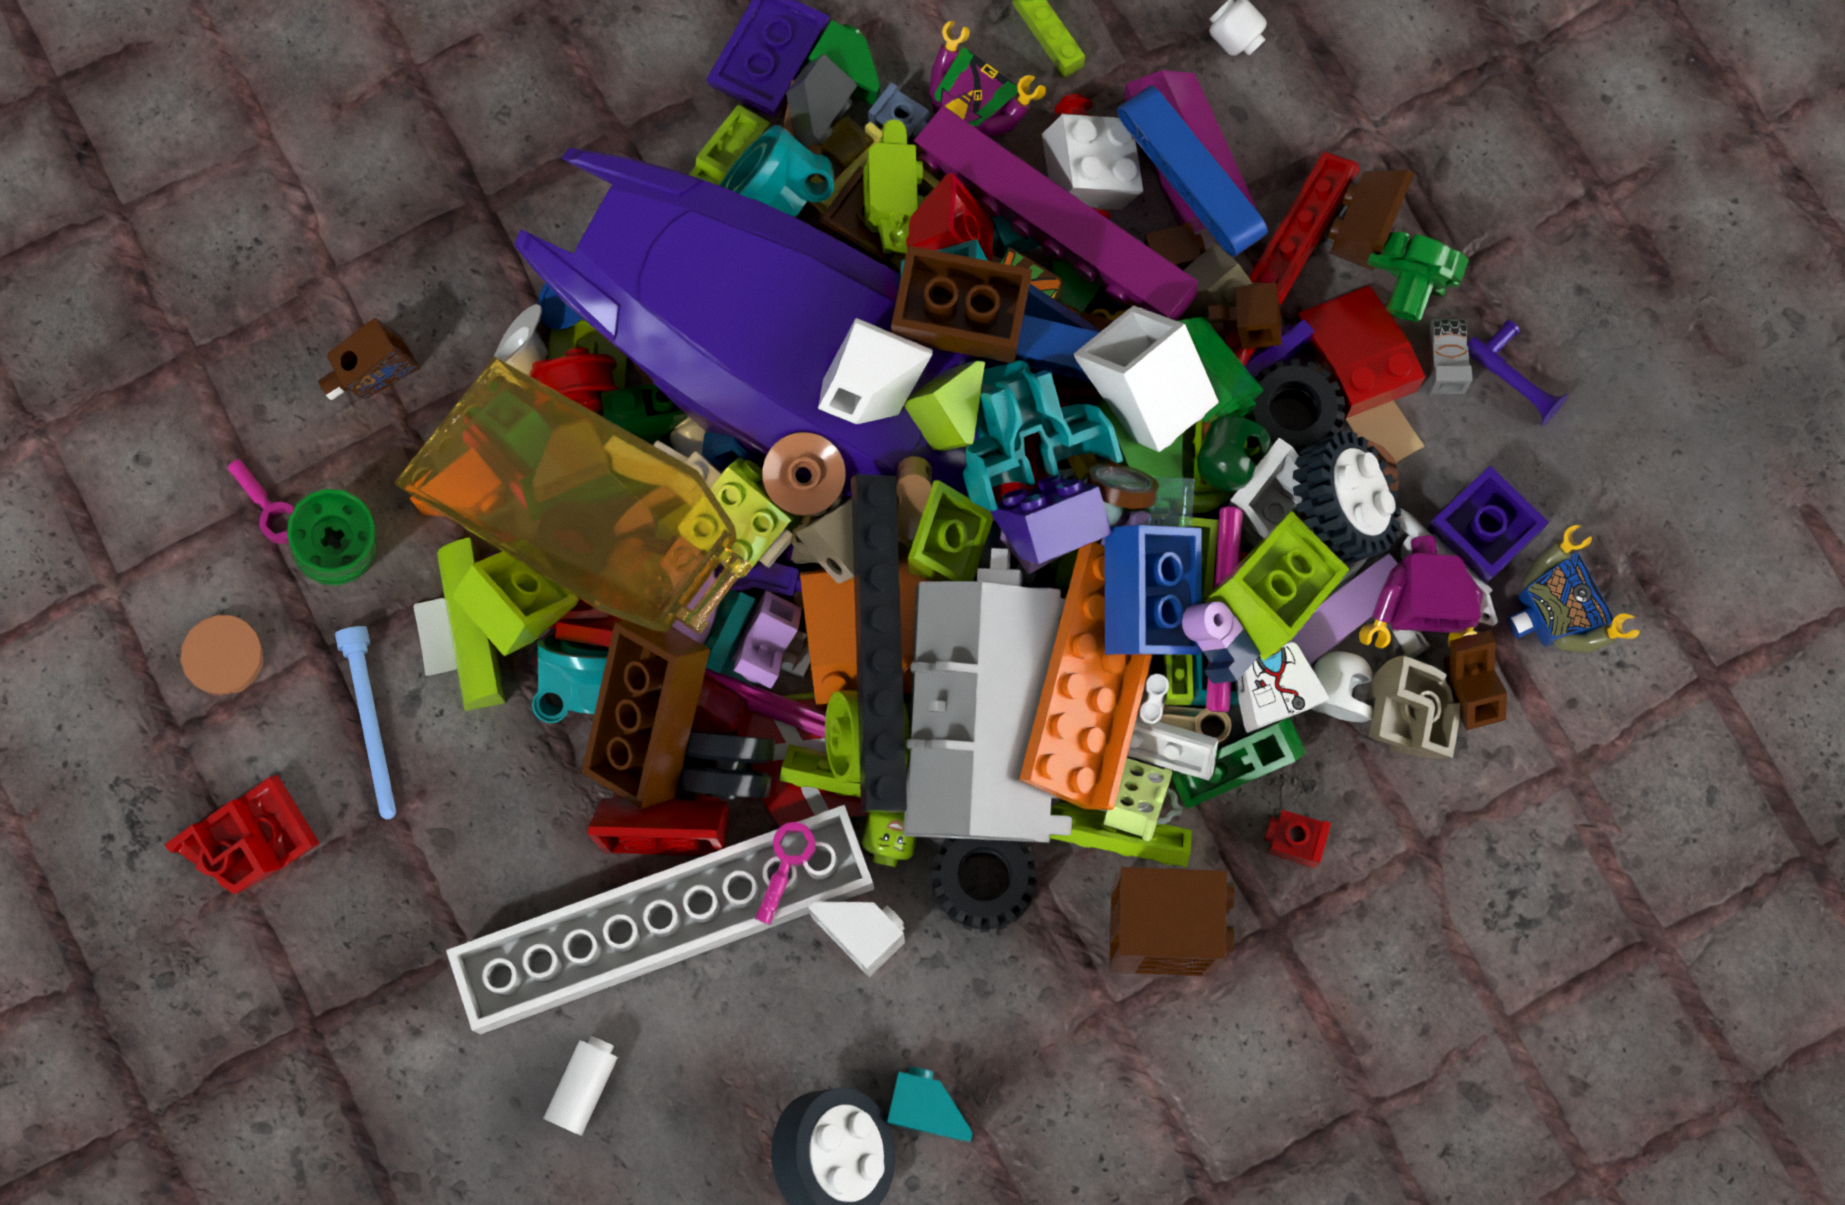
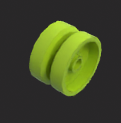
M857 690L836 691L831 695L827 705L825 716L826 753L830 769L835 779L840 783L860 782ZM904 702L905 763L907 768L910 749H907V740L910 739V728Z

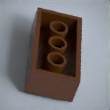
M651 615L615 622L581 773L640 809L675 799L710 648Z

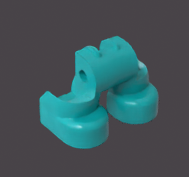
M1043 370L1033 374L1030 371L1022 372L1021 379L1007 384L1004 381L995 382L996 388L981 393L979 401L980 410L989 435L973 441V445L967 446L965 453L967 465L963 471V478L971 502L993 512L998 510L992 491L993 486L1009 482H1020L1028 486L1035 485L1030 462L1025 456V436L1039 432L1040 438L1037 443V449L1043 471L1050 476L1060 475L1057 462L1072 456L1094 454L1116 463L1122 462L1123 459L1114 426L1099 407L1090 404L1060 407L1051 372Z

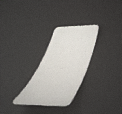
M439 598L414 604L413 608L421 643L425 675L430 676L456 670L445 599Z

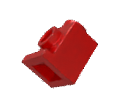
M1282 809L1278 814V818L1270 817L1264 835V840L1270 842L1267 854L1316 868L1321 862L1332 823L1322 822ZM1293 828L1301 830L1304 834V840L1301 842L1293 841L1290 838V830Z

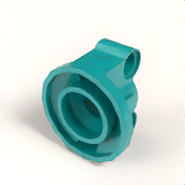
M776 125L763 132L745 149L731 166L719 186L752 200L756 199L795 217L807 201L818 203L825 201L831 196L834 190V168L832 162L827 157L812 153L784 128ZM818 173L825 176L826 179L821 183H812L808 181L807 177Z
M556 631L539 638L538 691L532 702L533 712L537 718L543 722L556 723L564 719L569 710L594 714L609 647L555 639ZM544 694H557L563 700V705L551 706L545 700Z

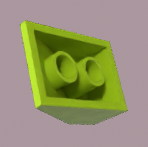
M1290 511L1222 580L1205 602L1224 603L1242 625L1260 652V657L1266 660L1294 638L1350 569Z

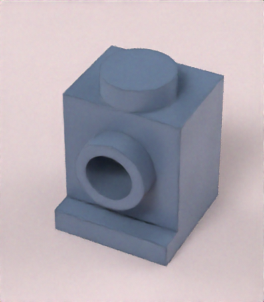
M890 83L868 111L869 122L871 121L879 129L883 128L886 121L890 119L894 120L895 118L903 122L907 129V144L913 145L915 138L929 123V110L898 91L897 86ZM901 113L906 118L899 119L897 118V115Z

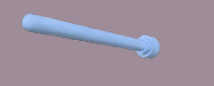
M366 626L349 627L335 633L337 647L339 651H343V656L349 660L379 813L382 818L391 819L396 814V807L364 655L368 653L367 646L370 645V638Z

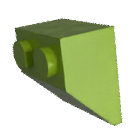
M527 541L472 564L451 596L504 656L534 642L579 601V598Z

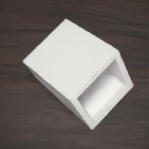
M1133 305L1073 354L1078 364L1133 441L1160 452L1170 446L1179 435L1192 424L1200 421L1210 409L1219 403L1186 325Z

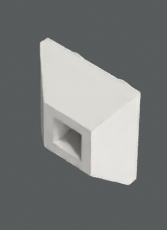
M856 318L823 379L818 409L854 424L897 416L931 358L933 350Z

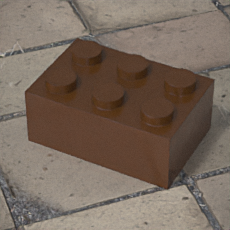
M908 246L891 324V333L925 347L1014 364L1032 269Z

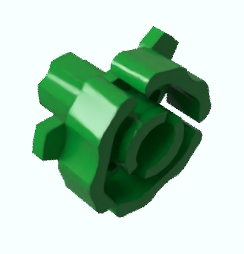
M1390 232L1381 256L1370 253L1367 264L1389 271L1397 278L1386 311L1397 318L1419 322L1422 319L1430 295L1444 297L1445 287L1460 286L1469 259L1461 252L1437 240L1414 234L1413 238L1409 239L1410 235L1405 232Z

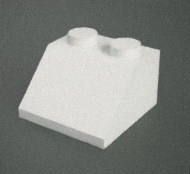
M814 901L808 907L811 917L868 977L905 943L904 933L902 932L905 929L903 926L904 922L887 905L881 910L874 902Z

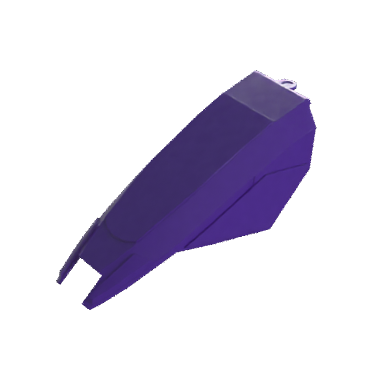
M568 148L562 156V160L612 184L578 243L574 254L520 229L515 241V247L533 270L565 304L642 368L653 380V383L705 432L735 437L759 458L757 465L761 469H763L764 460L772 446L790 434L807 432L826 438L838 449L844 461L846 476L842 492L847 496L846 500L852 497L851 477L856 474L896 476L899 463L908 457H920L930 463L932 468V485L934 481H941L968 498L969 495L963 478V471L967 465L965 461L967 446L942 452L932 450L904 406L897 416L860 424H854L818 409L823 379L855 319L858 318L891 332V324L900 286V273L807 223L756 199L752 200L729 189L665 167L608 153ZM927 347L933 350L932 356L910 395L947 369L974 361L985 362L984 369H988L996 364L1005 362ZM975 428L974 441L977 440V439H979V436H978V433H977V431H976V428ZM800 468L796 471L795 477L799 482L807 483L811 479V473L806 468Z

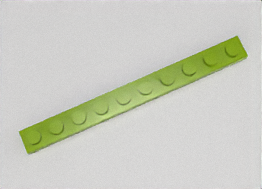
M789 744L781 769L780 781L793 783L799 787H812L831 791L841 796L850 795L861 798L860 782L840 783L835 779L830 769L826 752ZM1051 800V815L1070 816L1072 818L1070 835L1050 834L1049 839L1075 843L1085 848L1093 847L1117 852L1123 856L1150 859L1164 865H1178L1182 867H1187L1192 841V830L1167 824H1156L1152 839L1145 841L1142 836L1104 825L1107 812L1083 809L1073 804Z

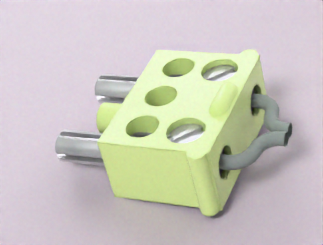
M1126 758L1115 806L1112 810H1101L1107 812L1104 825L1142 836L1143 840L1149 841L1152 839L1156 824H1166L1174 816L1181 817L1183 807L1177 803L1176 793L1168 788L1173 773L1172 770L1168 768L1161 769ZM1167 794L1171 797V805L1175 810L1168 812L1166 817L1159 818Z

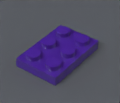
M752 0L708 75V85L776 118L787 99L786 92L791 86V81L795 80L805 67L809 56L830 23L829 16L796 0Z

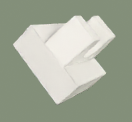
M991 548L990 569L978 568L977 581L1022 587V573L1020 570H1010L1011 553L1009 549Z

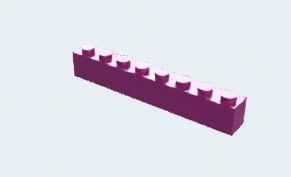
M944 106L940 108L913 141L914 145H916V160L922 161L924 170L931 174L938 172L943 177L953 172L969 193L979 201V205L986 213L993 217L1000 215L1010 222L1011 228L1024 239L1031 237L1039 242L1043 251L1056 261L1063 259L1073 266L1074 272L1081 279L1088 283L1095 281L1106 289V294L1117 304L1125 305L1126 303L1131 307L1134 305L1177 321L1197 297L1198 281Z

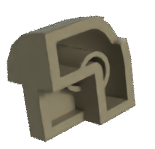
M1405 655L1388 660L1376 672L1366 694V699L1375 702L1368 737L1389 744L1390 750L1404 754L1439 759L1453 758L1460 721V703L1454 702L1451 688L1445 681L1447 674L1434 666Z

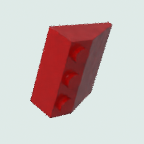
M613 793V798H601L588 826V836L603 853L705 856L728 847L730 808L727 802L720 801V798L708 797L705 794L695 795V801L679 800V795L676 794L675 799L640 809Z

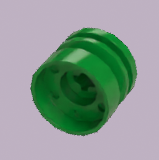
M320 490L310 493L297 503L289 517L287 537L295 563L307 578L321 585L341 586L356 581L370 568L376 556L377 538L375 525L370 510L358 497L344 490ZM333 535L336 540L340 539L341 547L334 550L333 546L327 544L326 538Z

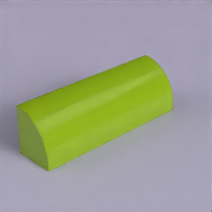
M464 538L440 548L437 551V559L463 706L465 711L504 704L506 701L496 646L451 597L471 565L480 561L479 551L471 538Z

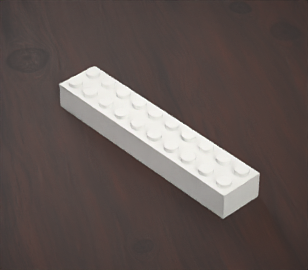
M845 805L798 821V823L807 826L813 833L816 844L815 851L811 859L803 865L790 867L788 883L771 925L756 920L755 917L772 875L778 871L781 864L773 847L774 835L778 829L446 950L472 1031L479 1034L492 1031L810 913L808 907L814 901L842 902L874 890L870 873ZM802 832L787 833L781 843V847L786 855H802L808 842Z

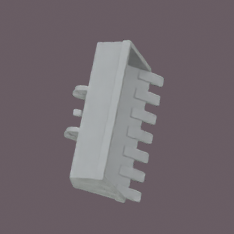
M983 581L919 582V586H916L913 661L911 663L910 739L907 740V749H910V755L907 764V811H905L904 836L1049 843L1050 834H1071L1072 818L1070 816L1051 815V798H1061L1019 780L1059 628V618L1062 616L1066 599L1060 598L1061 590L1028 588Z

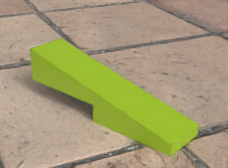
M738 104L696 156V166L689 175L719 186L735 161L758 136L770 128L771 123Z

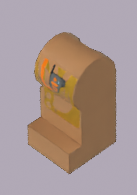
M920 457L903 459L899 463L896 472L898 538L913 541L932 488L931 465Z

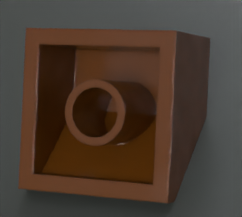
M1408 170L1363 171L1358 184L1350 182L1342 202L1343 205L1348 206L1345 217L1336 216L1327 237L1335 240L1330 254L1373 271L1375 267L1367 264L1370 253L1381 254L1414 173Z

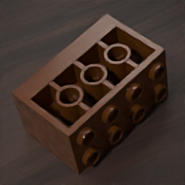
M1121 867L1111 888L1109 973L1209 977L1229 957V953H1233L1234 927L1226 926V914H1229V910L1234 908L1235 887L1234 883L1227 882V871Z

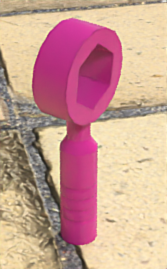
M240 459L233 461L227 469L253 502L260 504L264 509L259 518V526L262 533L274 543H289L287 531L274 534L270 530L273 516L285 512L291 515L294 507L285 502L271 503L265 489L250 473Z
M786 823L774 835V852L781 861L778 871L772 875L755 917L756 920L767 925H771L788 883L790 867L803 865L814 854L816 846L814 835L802 823ZM802 832L808 842L802 855H786L781 847L786 834Z

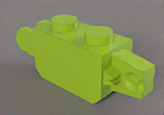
M895 118L894 120L886 121L879 143H875L868 149V159L863 169L864 219L867 228L872 232L880 234L883 253L906 254V238L909 234L910 217L924 201L923 195H917V185L922 183L923 163L922 161H916V145L907 144L906 125Z

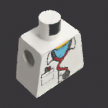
M1295 642L1284 645L1266 660L1259 656L1238 681H1234L1247 733L1315 708L1330 700Z

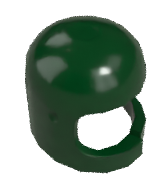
M1220 417L1213 420L1208 427L1197 457V469L1200 476L1208 485L1218 490L1236 491L1245 488L1255 475V466L1251 460L1263 458L1270 451L1272 446L1270 435L1261 425L1246 418ZM1248 437H1257L1260 445L1253 448H1244Z

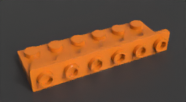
M1096 542L1084 545L1078 551L1019 780L1083 809L1112 810L1119 792L1152 655L1105 654V547Z

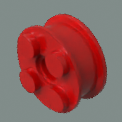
M582 347L566 351L565 357L534 362L532 370L529 372V379L532 383L537 384L539 399L534 404L535 411L545 416L560 417L602 410L601 392L620 389L615 386L612 373L617 367L616 359L607 354H590L588 348Z

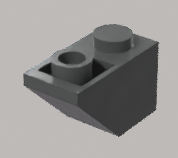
M824 53L805 65L786 92L794 138L806 148L814 143L820 146L831 135L834 128L830 124L835 117H841L851 106L853 101L849 97L857 87V84Z

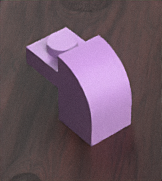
M765 591L750 615L732 656V660L736 662L734 671L742 674L744 678L751 682L760 683L768 688H772L779 677L783 653L798 631L802 608Z

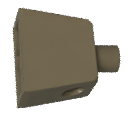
M851 497L796 532L802 543L833 580L839 584L854 578Z

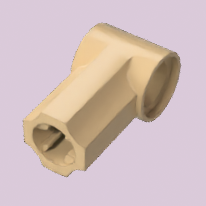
M1164 706L1162 717L1159 722L1203 734L1201 724L1207 719H1216L1224 727V732L1216 737L1218 739L1217 748L1223 746L1228 741L1232 727L1231 719L1226 712H1212L1207 708Z

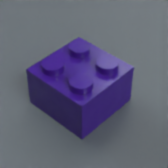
M1489 466L1432 520L1426 530L1430 534H1435L1457 556L1463 559L1464 563L1488 584L1543 531L1549 522L1499 473Z

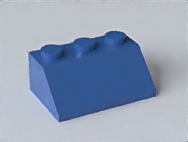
M1151 525L1110 527L1112 534L1105 537V654L1202 655V650L1198 643L1185 635L1182 626L1185 610L1191 605L1202 604L1201 528Z

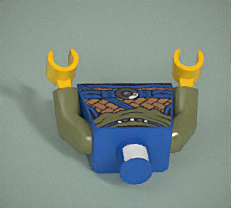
M1581 524L1569 527L1564 533V541L1557 540L1538 555L1523 578L1524 590L1518 596L1523 610L1507 617L1508 627L1515 638L1519 639L1535 631L1544 647L1555 645L1562 651L1590 653L1615 643L1617 637L1634 639L1639 635L1640 630L1637 629L1626 634L1622 631L1623 622L1635 616L1623 613L1614 618L1579 552L1572 555V549L1585 548L1592 540V537H1588L1581 544L1574 542L1573 532L1580 528Z

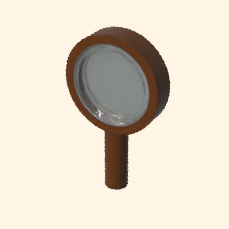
M1094 455L1098 465H1094L1089 469L1086 484L1099 486L1103 502L1132 509L1148 508L1155 504L1159 489V483L1156 479L1138 469L1119 465L1116 462Z

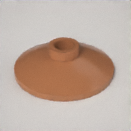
M807 432L790 434L776 442L769 450L762 470L763 484L770 499L782 510L802 516L817 514L829 508L841 494L846 476L844 461L838 449L826 438ZM798 469H808L811 473L810 481L807 483L799 482L795 477Z

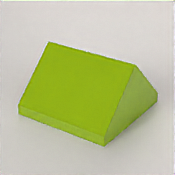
M974 361L947 369L907 398L904 407L932 450L942 452L973 445L985 362Z
M934 481L908 557L909 573L936 582L973 581L994 519L991 512L972 503L969 498L943 482Z

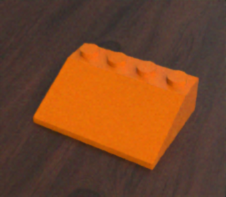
M908 559L899 560L903 694L911 693L916 586H919V582H936L909 573ZM824 569L800 572L816 705L828 703L831 695L836 691L857 690L854 578L839 584Z

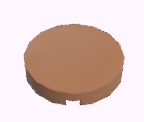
M215 615L201 620L188 632L182 644L180 661L184 674L198 689L215 696L235 694L244 691L258 677L264 662L263 644L258 633L246 621L233 615Z

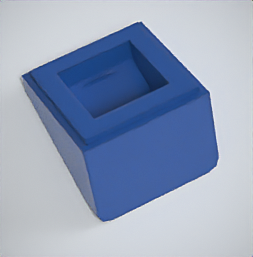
M713 432L704 433L702 455L722 472L738 457L744 461L751 460L756 464L759 463V458L735 437Z

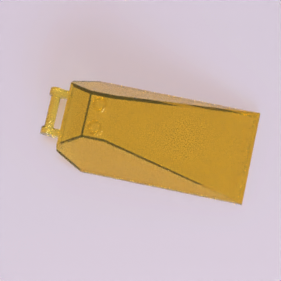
M495 356L394 482L403 491L597 610L654 631L668 632L676 620H678L695 633L701 635L708 625L706 622L707 618L738 577L744 578L751 568V565L745 559L730 550L737 541L735 525L696 469ZM719 563L725 565L726 567L693 610L687 608L688 604Z

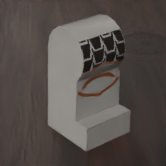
M1436 318L1430 321L1428 333L1429 394H1465L1473 381L1472 365H1469V353L1466 344L1467 327L1464 318Z

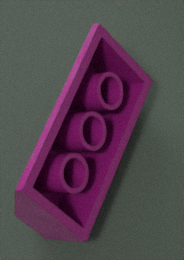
M1161 70L1126 83L1123 103L1149 85L1156 87L1248 201L1256 208L1195 73ZM1148 157L1177 224L1181 225L1191 222L1194 233L1206 229Z

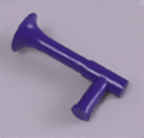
M1506 320L1503 327L1486 344L1473 337L1467 343L1469 355L1526 397L1541 415L1542 422L1540 426L1546 425L1563 406L1569 394L1554 396L1544 392L1497 354L1513 336L1520 332L1519 327L1513 321Z

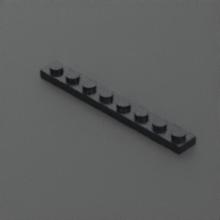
M856 474L851 477L861 812L907 811L896 476Z

